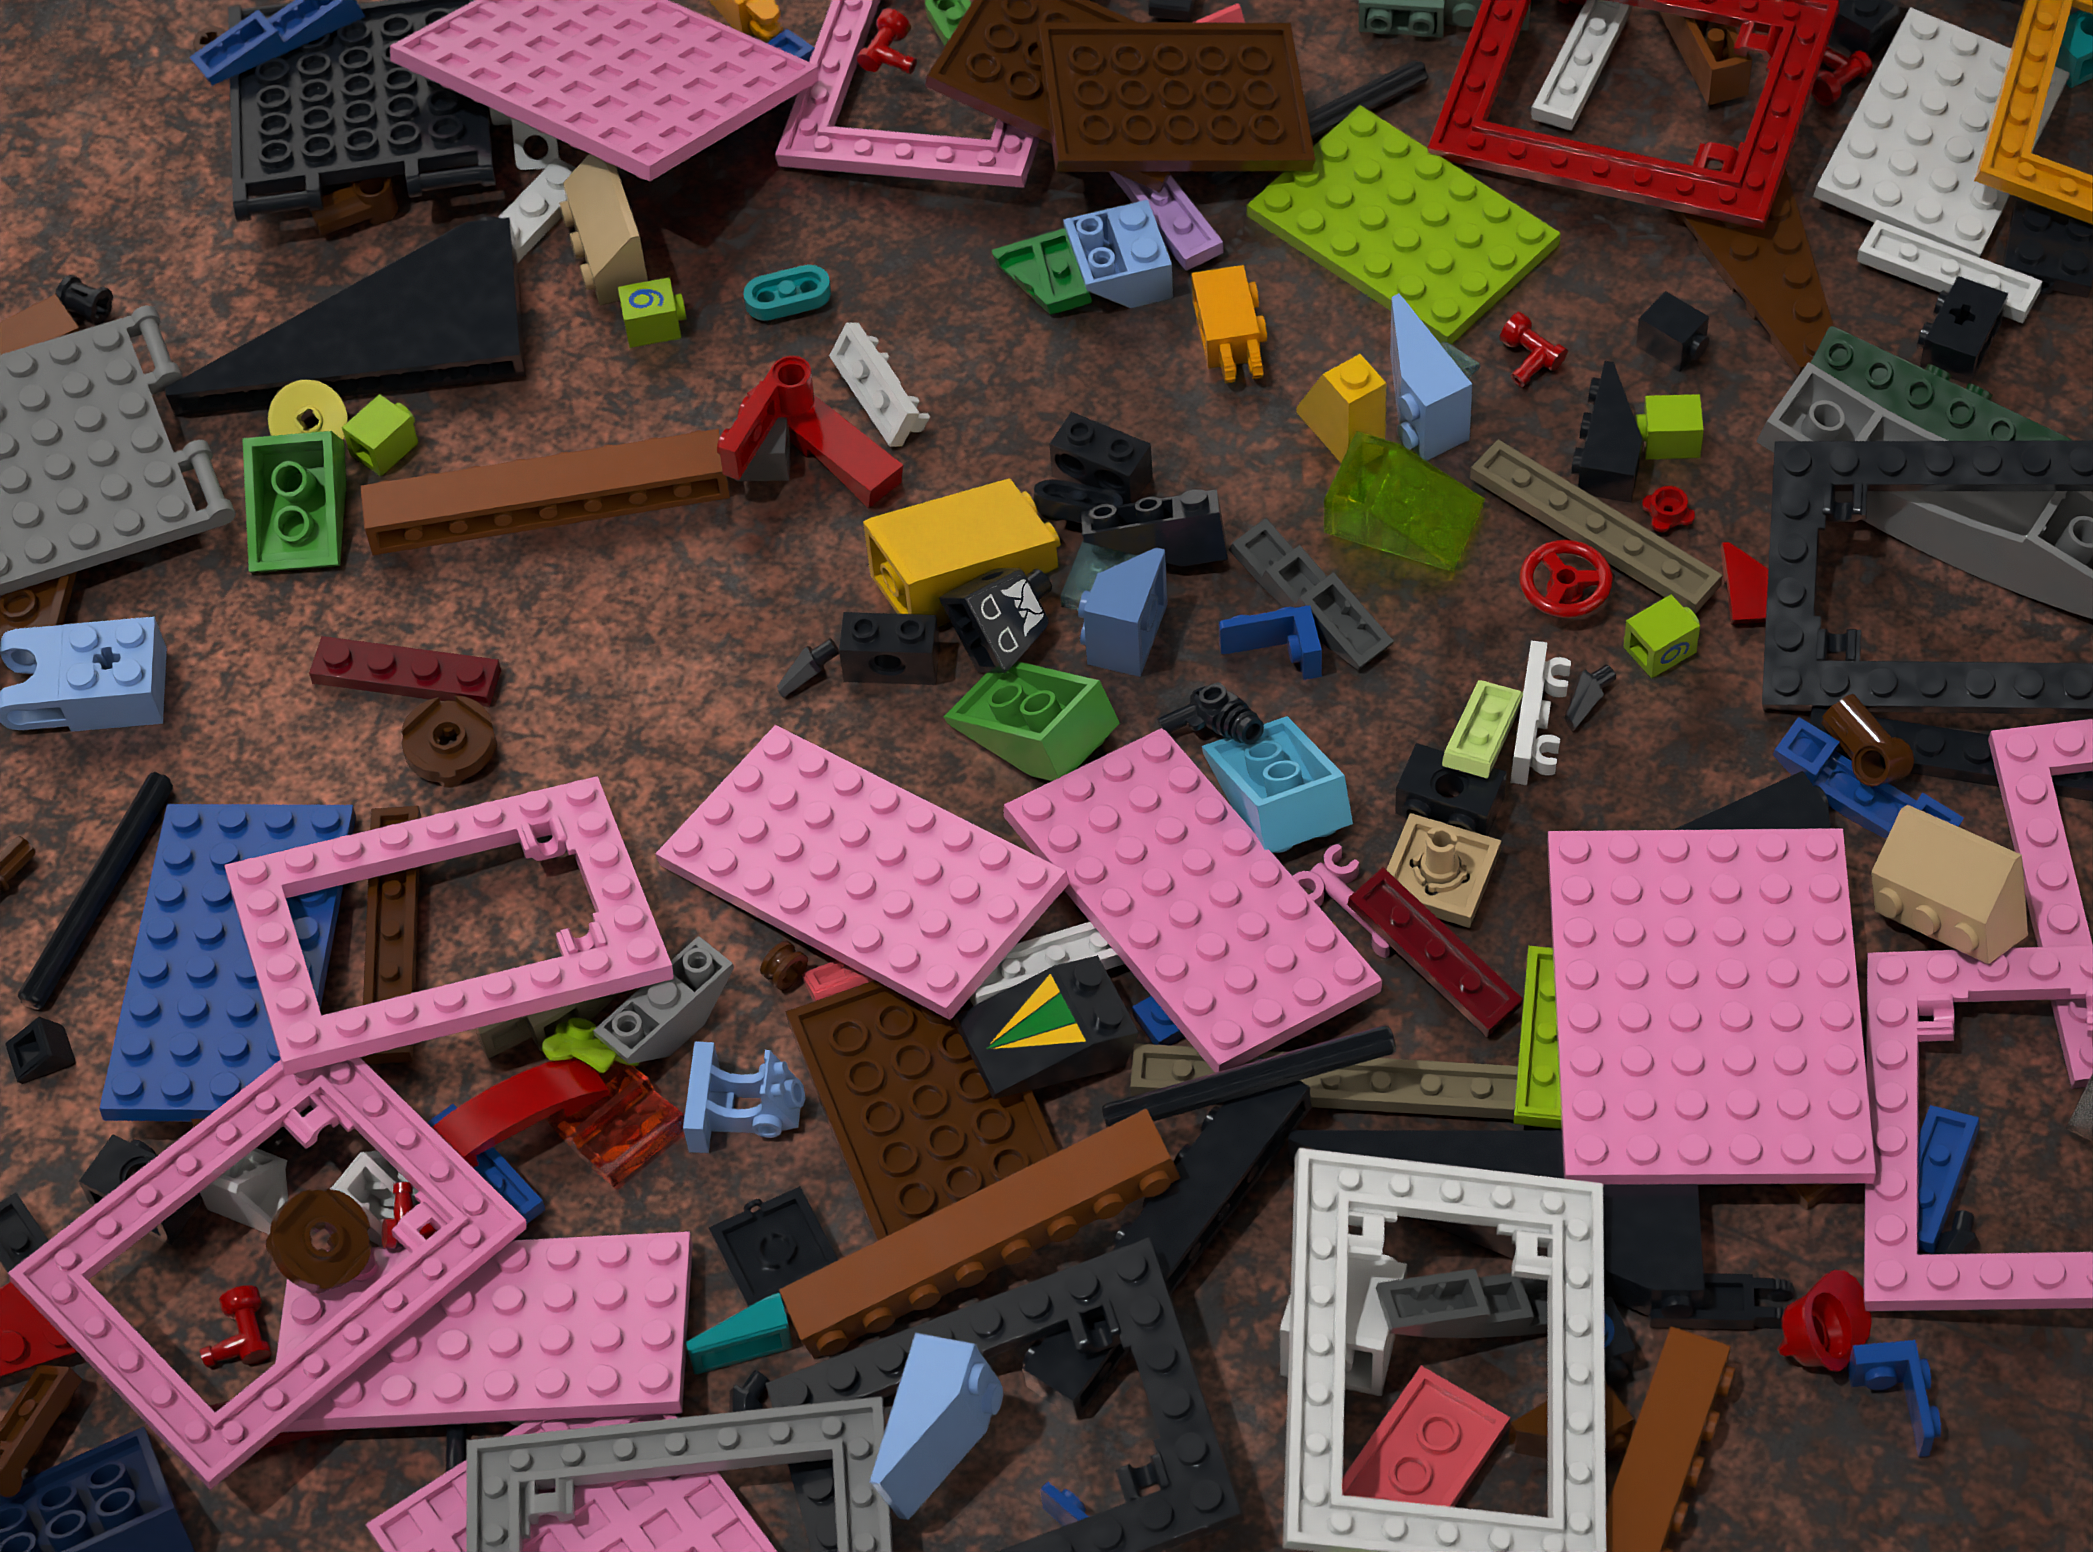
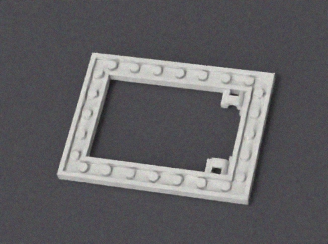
M1303 1148L1298 1149L1295 1156L1283 1528L1284 1549L1312 1552H1606L1603 1183ZM1397 1216L1497 1227V1234L1512 1236V1244H1516L1515 1256L1512 1261V1276L1548 1280V1518L1342 1495L1347 1258L1380 1261L1384 1244V1221L1396 1222ZM1348 1225L1363 1226L1362 1236L1348 1234ZM1537 1247H1548V1257L1537 1256Z

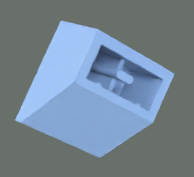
M1148 200L1063 219L1064 228L1087 291L1129 308L1173 298L1172 264Z

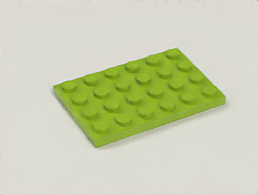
M1361 105L1313 146L1315 163L1312 171H1285L1247 204V217L1391 311L1392 297L1400 293L1437 341L1446 348L1453 344L1560 245V232L1441 156L1428 153L1427 147Z

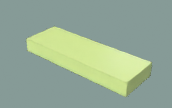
M1478 680L1446 747L1442 766L1488 778L1521 707L1523 692Z

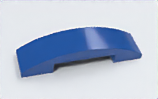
M1800 717L1797 718L1773 752V756L1791 775L1803 771L1812 785L1820 786L1831 808L1887 839L1900 810L1906 805H1910L1957 827L1964 820V817L1925 793H1922L1916 801L1889 783L1877 786L1864 785L1853 773L1852 761L1836 752L1839 741Z

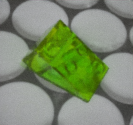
M1356 431L1324 498V533L1453 572L1482 510L1485 499L1401 444Z

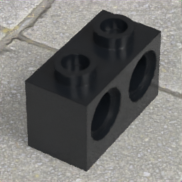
M1074 412L1068 415L1049 443L1052 477L1113 491L1122 497L1123 505L1136 503L1153 477L1150 443Z

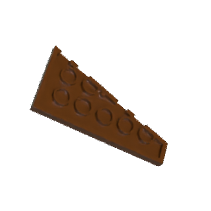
M1785 167L1764 230L1675 210L1674 216L1682 226L1687 225L1698 240V248L1731 291L1739 293L1746 303L1747 312L1754 321L1759 320L1771 335L1770 342L1798 377L1807 363H1810L1828 328L1834 325ZM1722 168L1711 169V170H1716V171H1720V172H1721V169H1722Z

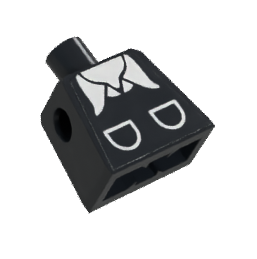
M997 568L939 597L945 612L978 673H1005L1046 629L1048 617L1039 600L1051 592L1052 584L1047 575L1039 569H1034L1025 575L1024 571L1020 568Z

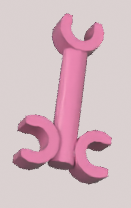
M1339 844L1332 845L1324 854V864H1316L1311 871L1298 872L1293 875V878L1303 889L1313 890L1309 896L1319 907L1324 901L1325 891L1372 935V948L1378 956L1386 958L1390 953V945L1347 905L1349 896L1354 892L1346 884L1357 878L1359 862L1355 859L1347 866L1340 867L1335 865L1342 858V846Z

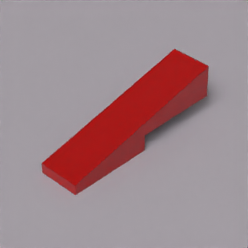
M756 387L750 390L747 395L751 396ZM814 395L815 401L812 408L804 414L790 416L781 413L779 417H787L791 443L806 457L813 454L867 508H870L902 482L903 464Z

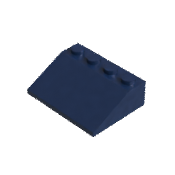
M144 1426L24 1479L20 1491L15 1496H0V1552H195Z

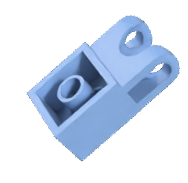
M155 617L21 628L5 632L0 641V656L4 663L15 673L33 675L23 683L2 688L0 691V723L12 730L69 726L71 732L163 724L167 648Z

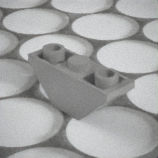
M700 936L694 939L671 960L674 979L641 987L593 1030L594 1036L628 1064L670 1057L705 1025L734 966L731 961Z

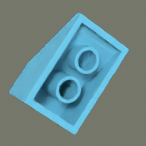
M1288 716L1264 724L1263 734L1254 744L1247 745L1245 743H1238L1234 739L1223 738L1202 746L1203 755L1228 801L1256 834L1264 850L1269 849L1272 853L1285 852L1291 849L1293 845L1316 837L1332 835L1336 830L1353 824L1345 775Z

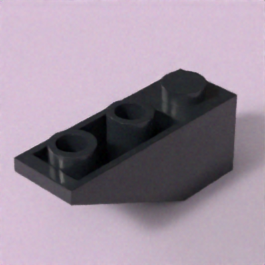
M1604 361L1601 378L1592 377L1588 404L1594 405L1592 413L1584 412L1580 439H1584L1586 442L1584 448H1575L1571 474L1579 475L1578 487L1593 497L1632 503L1640 468L1642 437L1615 364L1611 361Z
M1194 489L1178 496L1166 498L1146 497L1136 503L1118 506L1103 504L1091 510L1081 511L1084 543L1137 556L1154 548L1165 549L1166 563L1182 567L1228 559L1217 489L1209 491Z

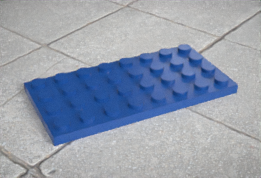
M167 804L99 1107L103 1121H191V1119H205L280 1060L224 865L352 835L356 821L353 805ZM343 885L286 898L319 1009L321 1008Z

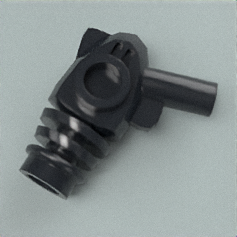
M1219 682L1195 689L1190 695V704L1157 719L1160 728L1166 730L1168 734L1187 725L1195 731H1199L1206 726L1213 733L1247 745L1256 743L1264 731V724L1259 719L1257 713L1253 712L1237 695L1227 691Z

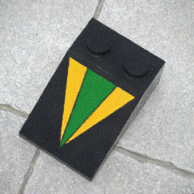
M1098 955L1054 965L956 1015L954 1023L993 1099L1123 1068L1128 1061L1139 1034Z

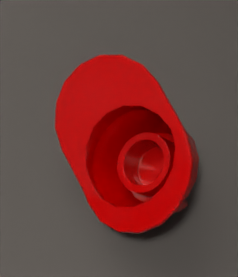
M1832 1270L1825 1274L1806 1295L1788 1305L1782 1315L1784 1339L1777 1348L1780 1355H1793L1800 1364L1809 1367L1825 1366L1827 1369L1836 1372L1845 1368L1850 1360L1852 1347L1866 1343L1870 1335L1872 1323L1871 1311H1866L1864 1288L1858 1280L1845 1270Z

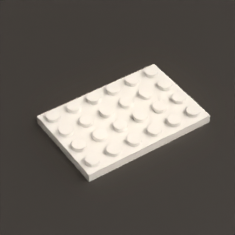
M1910 7L1821 176L1813 197L1872 222L1879 220L1980 258L2011 194L1974 181L2011 48ZM2054 67L2032 151L2070 75L2069 72Z

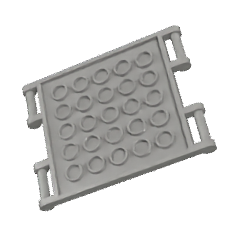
M142 306L137 308L131 316L0 355V595L230 523L235 518L236 513L230 500L225 499L211 464L213 454L208 442L205 440H195L188 443L183 450L173 452L152 394L165 391V387L182 379L183 376L179 366L172 362L159 329L161 320L155 307ZM143 335L155 366L153 372L143 374L130 338ZM192 469L196 472L208 504L205 509L199 511L195 510L182 476V472Z

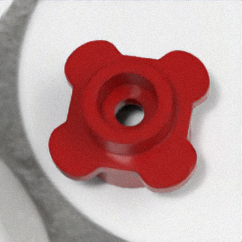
M1660 487L1652 495L1645 496L1642 501V508L1649 512L1652 518L1651 526L1655 531L1666 532L1669 528L1679 524L1687 526L1692 524L1695 519L1694 510L1687 507L1688 497L1686 493L1678 487Z

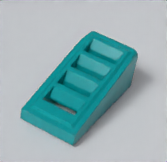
M780 1292L762 1299L687 1341L686 1344L694 1374H701L791 1349L793 1343Z

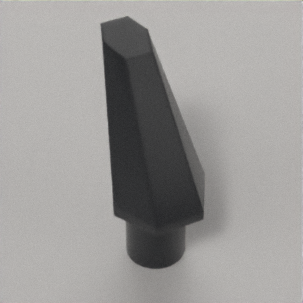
M829 638L814 649L811 646H807L802 650L777 685L778 692L783 698L822 671L825 663L839 655V648L835 642Z
M1603 665L1592 674L1587 670H1583L1578 675L1564 716L1571 731L1576 729L1596 702L1604 696L1602 689L1616 680V674L1609 665Z
M1958 1210L1954 1213L1951 1231L1941 1233L1934 1254H1970L1979 1245L1976 1234L1972 1233L1975 1216L1971 1212Z
M753 1371L742 1388L735 1385L730 1390L729 1413L760 1410L763 1405L758 1399L767 1388L766 1383L770 1382V1380L761 1372Z

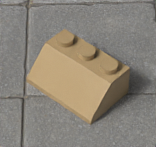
M589 154L563 182L566 201L559 202L565 227L574 226L575 229L574 233L569 234L576 259L584 257L586 264L579 265L586 291L594 289L599 305H604L620 300L619 286L647 282L648 279L639 233L615 165L606 163L602 159Z
M1910 805L1904 806L1900 810L1871 872L1875 912L1987 964L2027 937L2022 855Z

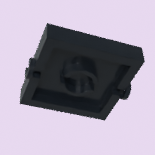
M2016 200L2012 211L2002 266L2048 283L2047 288L2041 287V294H2049L2055 290L2088 298L2093 283V224L2044 206Z
M800 1186L764 1203L761 1199H754L744 1206V1212L708 1227L710 1237L746 1308L766 1297L779 1293V1289L838 1261ZM753 1207H759L757 1211L751 1212V1209Z

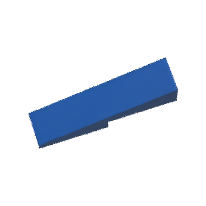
M294 0L268 19L259 10L255 11L189 58L213 86L360 20L365 15L356 0Z

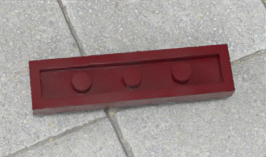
M321 636L309 675L312 684L422 699L439 697L440 701H455L454 696H464L475 700L483 707L490 708L501 673L499 659Z
M1384 867L1349 896L1347 905L1486 1037L1521 1007L1523 998Z

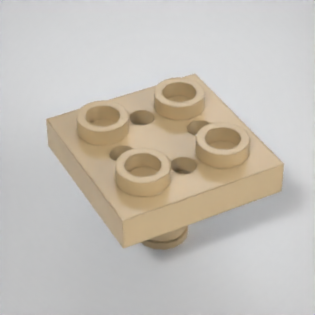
M1410 813L1387 871L1437 918L1470 928L1501 852L1502 840ZM1463 880H1469L1466 883H1461ZM1428 890L1429 892H1432V893H1433V892H1438V893H1437L1436 895H1433V896H1432V895H1428L1425 891Z

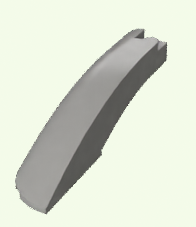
M1808 362L1765 423L1756 442L1774 453L1775 441L1949 440L1928 432L1888 411ZM1835 491V501L1841 503L1851 502L1852 491ZM1868 491L1867 519H1862L1865 522L1928 555L1983 580L2048 605L2093 619V492Z

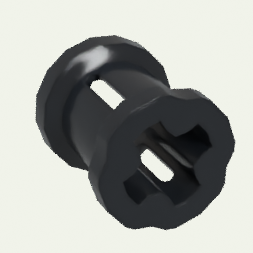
M67 275L56 289L55 294L68 313L74 312L82 315L93 325L105 322L112 310L113 294L110 289L103 286L97 289L83 284L77 276Z

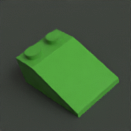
M332 431L243 438L249 572L260 573L340 566L346 496L344 440Z
M1016 661L1005 673H986L944 716L948 725L1030 776L1049 781L1056 780L1076 770L1120 724L1100 680Z

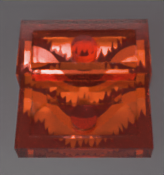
M614 1060L611 1067L605 1073H598L609 1089L610 1095L567 1118L562 1110L546 1118L548 1124L569 1147L612 1187L618 1185L684 1131L685 1117L679 1109L654 1091L647 1076L633 1065L623 1064Z

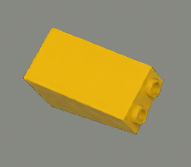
M1010 478L871 517L863 521L870 576L897 614L936 615L938 628L950 622L939 600V597L997 568H1020L1024 571L1025 575L1034 569H1039L1046 574L1058 568L1057 548L1060 547V539L1055 528L1050 522H1042L1037 515V508L1032 497L1027 491L1020 492Z

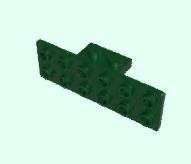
M1834 326L1828 328L1810 362L1888 411L1949 441L2072 440L1990 401L1993 395L1974 384L1968 383L1966 388L1950 382L1951 374L1934 365L1928 364L1923 369Z

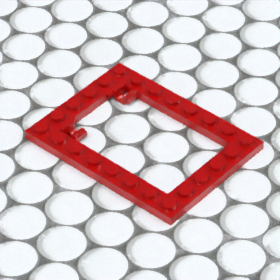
M1482 0L1429 142L1428 153L1441 156L1453 163L1753 228L1765 229L1840 10L1839 0H1605L1739 27L1740 31L1734 45V54L1747 57L1749 51H1756L1763 55L1764 61H1768L1766 72L1769 73L1745 142H1740L1738 150L1732 146L1715 142L1700 143L1693 165L1487 122L1531 0ZM1758 31V32L1768 33V36H1767V35H1762V34H1757V33H1755V32ZM1710 161L1722 163L1721 172L1708 169Z

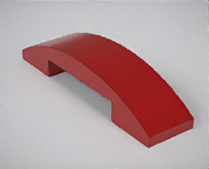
M573 1057L567 1060L550 1061L518 1073L481 1092L446 1115L432 1128L468 1164L475 1168L478 1166L476 1155L562 1110L567 1118L610 1095L596 1069L579 1058Z

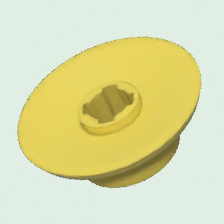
M314 380L295 381L283 387L273 398L268 411V427L271 436L332 431L342 440L344 439L342 427L348 422L346 408L340 396L326 384ZM311 409L316 418L319 419V423L313 428L308 429L304 421L301 420V416Z

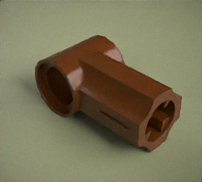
M388 176L387 178L381 177L353 181L351 186L323 195L324 210L312 211L311 213L320 235L323 236L364 220L373 224L386 223L397 214L398 204L390 176Z
M1855 694L1845 696L1839 702L1832 705L1822 716L1821 724L1833 738L1839 741V745L1852 759L1853 773L1864 785L1877 786L1903 779L1911 772L1914 756L1909 744L1903 739L1891 738ZM1881 754H1882L1883 758L1885 759V764H1886L1885 769L1883 768V766H1882V764H1881V761H1880V755H1881Z

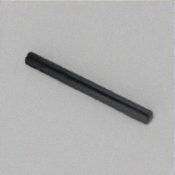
M1413 60L1308 112L1311 138L1313 139L1335 128L1359 105L1370 111L1426 83L1428 74L1425 65L1422 62ZM1205 171V174L1211 184L1219 186L1247 171Z
M152 772L147 776L20 988L18 998L24 1006L35 1010H40L44 1007L171 793L173 785L170 782L171 779L166 775Z
M1387 1025L1379 1026L1107 1103L1102 1106L1106 1128L1146 1108L1153 1122L1388 1056L1396 1051V1043L1390 1027Z

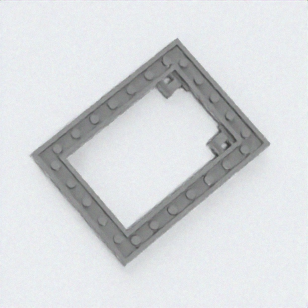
M882 1397L467 1440V1552H523V1539L531 1538V1525L539 1524L540 1516L554 1515L558 1517L560 1522L575 1519V1486L833 1459L838 1552H893L891 1509L869 1482L886 1430ZM556 1488V1492L538 1494V1490Z

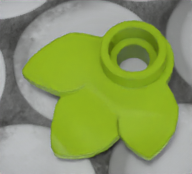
M571 1018L568 1022L558 1024L554 1035L545 1039L542 1044V1050L549 1060L560 1061L577 1057L600 1073H605L611 1067L614 1060L633 1066H638L639 1062L628 1064L594 1036L593 1030L596 1028V1025L582 1018Z

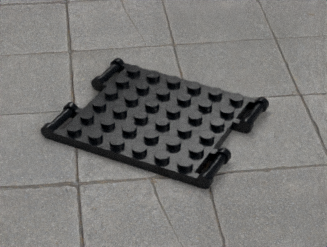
M381 0L360 3L359 6L365 15L364 18L230 77L232 191L236 221H249L253 215L309 208L311 212L324 210L322 186L346 184L353 181L381 177L387 178L388 176L392 177L402 174L406 175L409 197L423 196V191L476 183H482L483 187L496 185L489 107L477 103L452 89L445 88L420 74L412 73L409 69L390 61V45L474 0ZM291 2L244 9L242 5L229 6V29L257 10L268 19ZM464 165L471 166V167L457 168V169H451V170L430 172V171H434V170H437V169L458 167V166H464ZM304 190V191H297V192L276 194V195H270V196L249 198V196H262V195H264V194L277 193V192H283V191Z

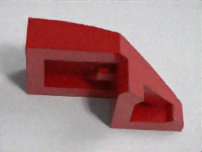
M1723 542L1721 544L1724 584H1727L1731 624L1766 622L1768 568L1730 542Z

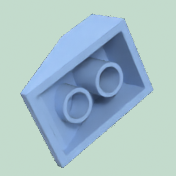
M1399 293L1392 297L1390 343L1399 423L1397 432L1403 445L1409 450L1413 449L1420 459L1426 462L1470 440L1472 383Z
M915 1333L869 1481L900 1519L909 1520L987 1432L991 1415H996L1001 1407L1003 1399L1001 1382L973 1343Z

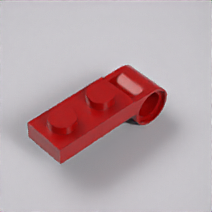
M798 356L780 358L773 364L764 380L759 382L752 395H747L742 400L737 419L730 429L726 428L722 432L718 440L717 453L720 454L723 475L740 480L781 413L797 416L806 413L812 408L815 401L810 364L805 359Z

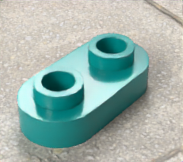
M803 265L758 276L750 280L744 288L743 296L746 310L749 315L756 319L772 320L817 309L823 306L831 296L829 275L819 266Z

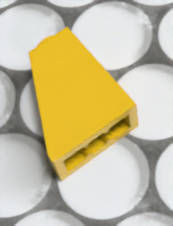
M1358 354L1322 374L1298 404L1296 411L1347 471L1385 451L1387 383L1361 354Z

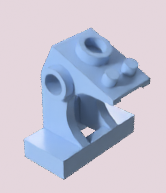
M694 1042L683 1125L688 1151L693 1153H709L711 1131L755 1133L761 1137L772 1138L779 1136L781 1131L798 1128L800 1108L805 1102V1091L802 1082L788 1069L787 1063L785 1061L781 1062L770 1050H765V1063L760 1065L758 1073L740 1075L719 1069L720 1066L714 1042ZM735 1097L761 1098L762 1103L756 1107L734 1109Z

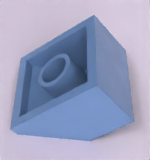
M1154 548L1098 573L1091 591L1085 590L1079 603L1078 617L1084 618L1080 644L1086 645L1087 665L1141 677L1167 607L1165 549Z

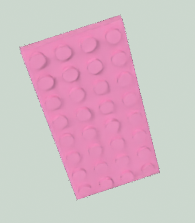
M777 725L761 739L655 853L660 866L949 1020L952 1019L1070 883L1066 870Z
M1162 728L1004 804V818L1036 856L1067 871L1070 883L1064 891L1215 1073L1238 1067L1381 992L1382 979L1273 853L1269 849L1264 850L1253 830L1166 730Z
M690 1232L512 1240L281 1432L682 1413L693 1246ZM396 1246L395 1249L372 1247L369 1261L358 1276L339 1288L330 1289L319 1294L301 1288L287 1279L276 1363L408 1256L410 1252L404 1246Z

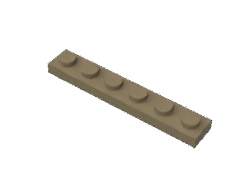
M1499 439L1471 467L1470 479L1568 539L1582 542L1595 548L1605 557L1609 564L1663 597L1672 594L1683 607H1689L1695 614L1722 584L1723 575Z

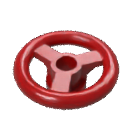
M1556 540L1537 547L1526 557L1520 569L1519 581L1524 596L1535 608L1552 616L1570 618L1588 614L1600 607L1611 591L1613 576L1608 561L1595 548L1574 540ZM1557 554H1574L1583 557L1596 570H1577L1572 566L1565 565ZM1541 561L1550 571L1546 597L1540 594L1533 581L1534 571ZM1598 585L1595 592L1583 600L1584 589Z

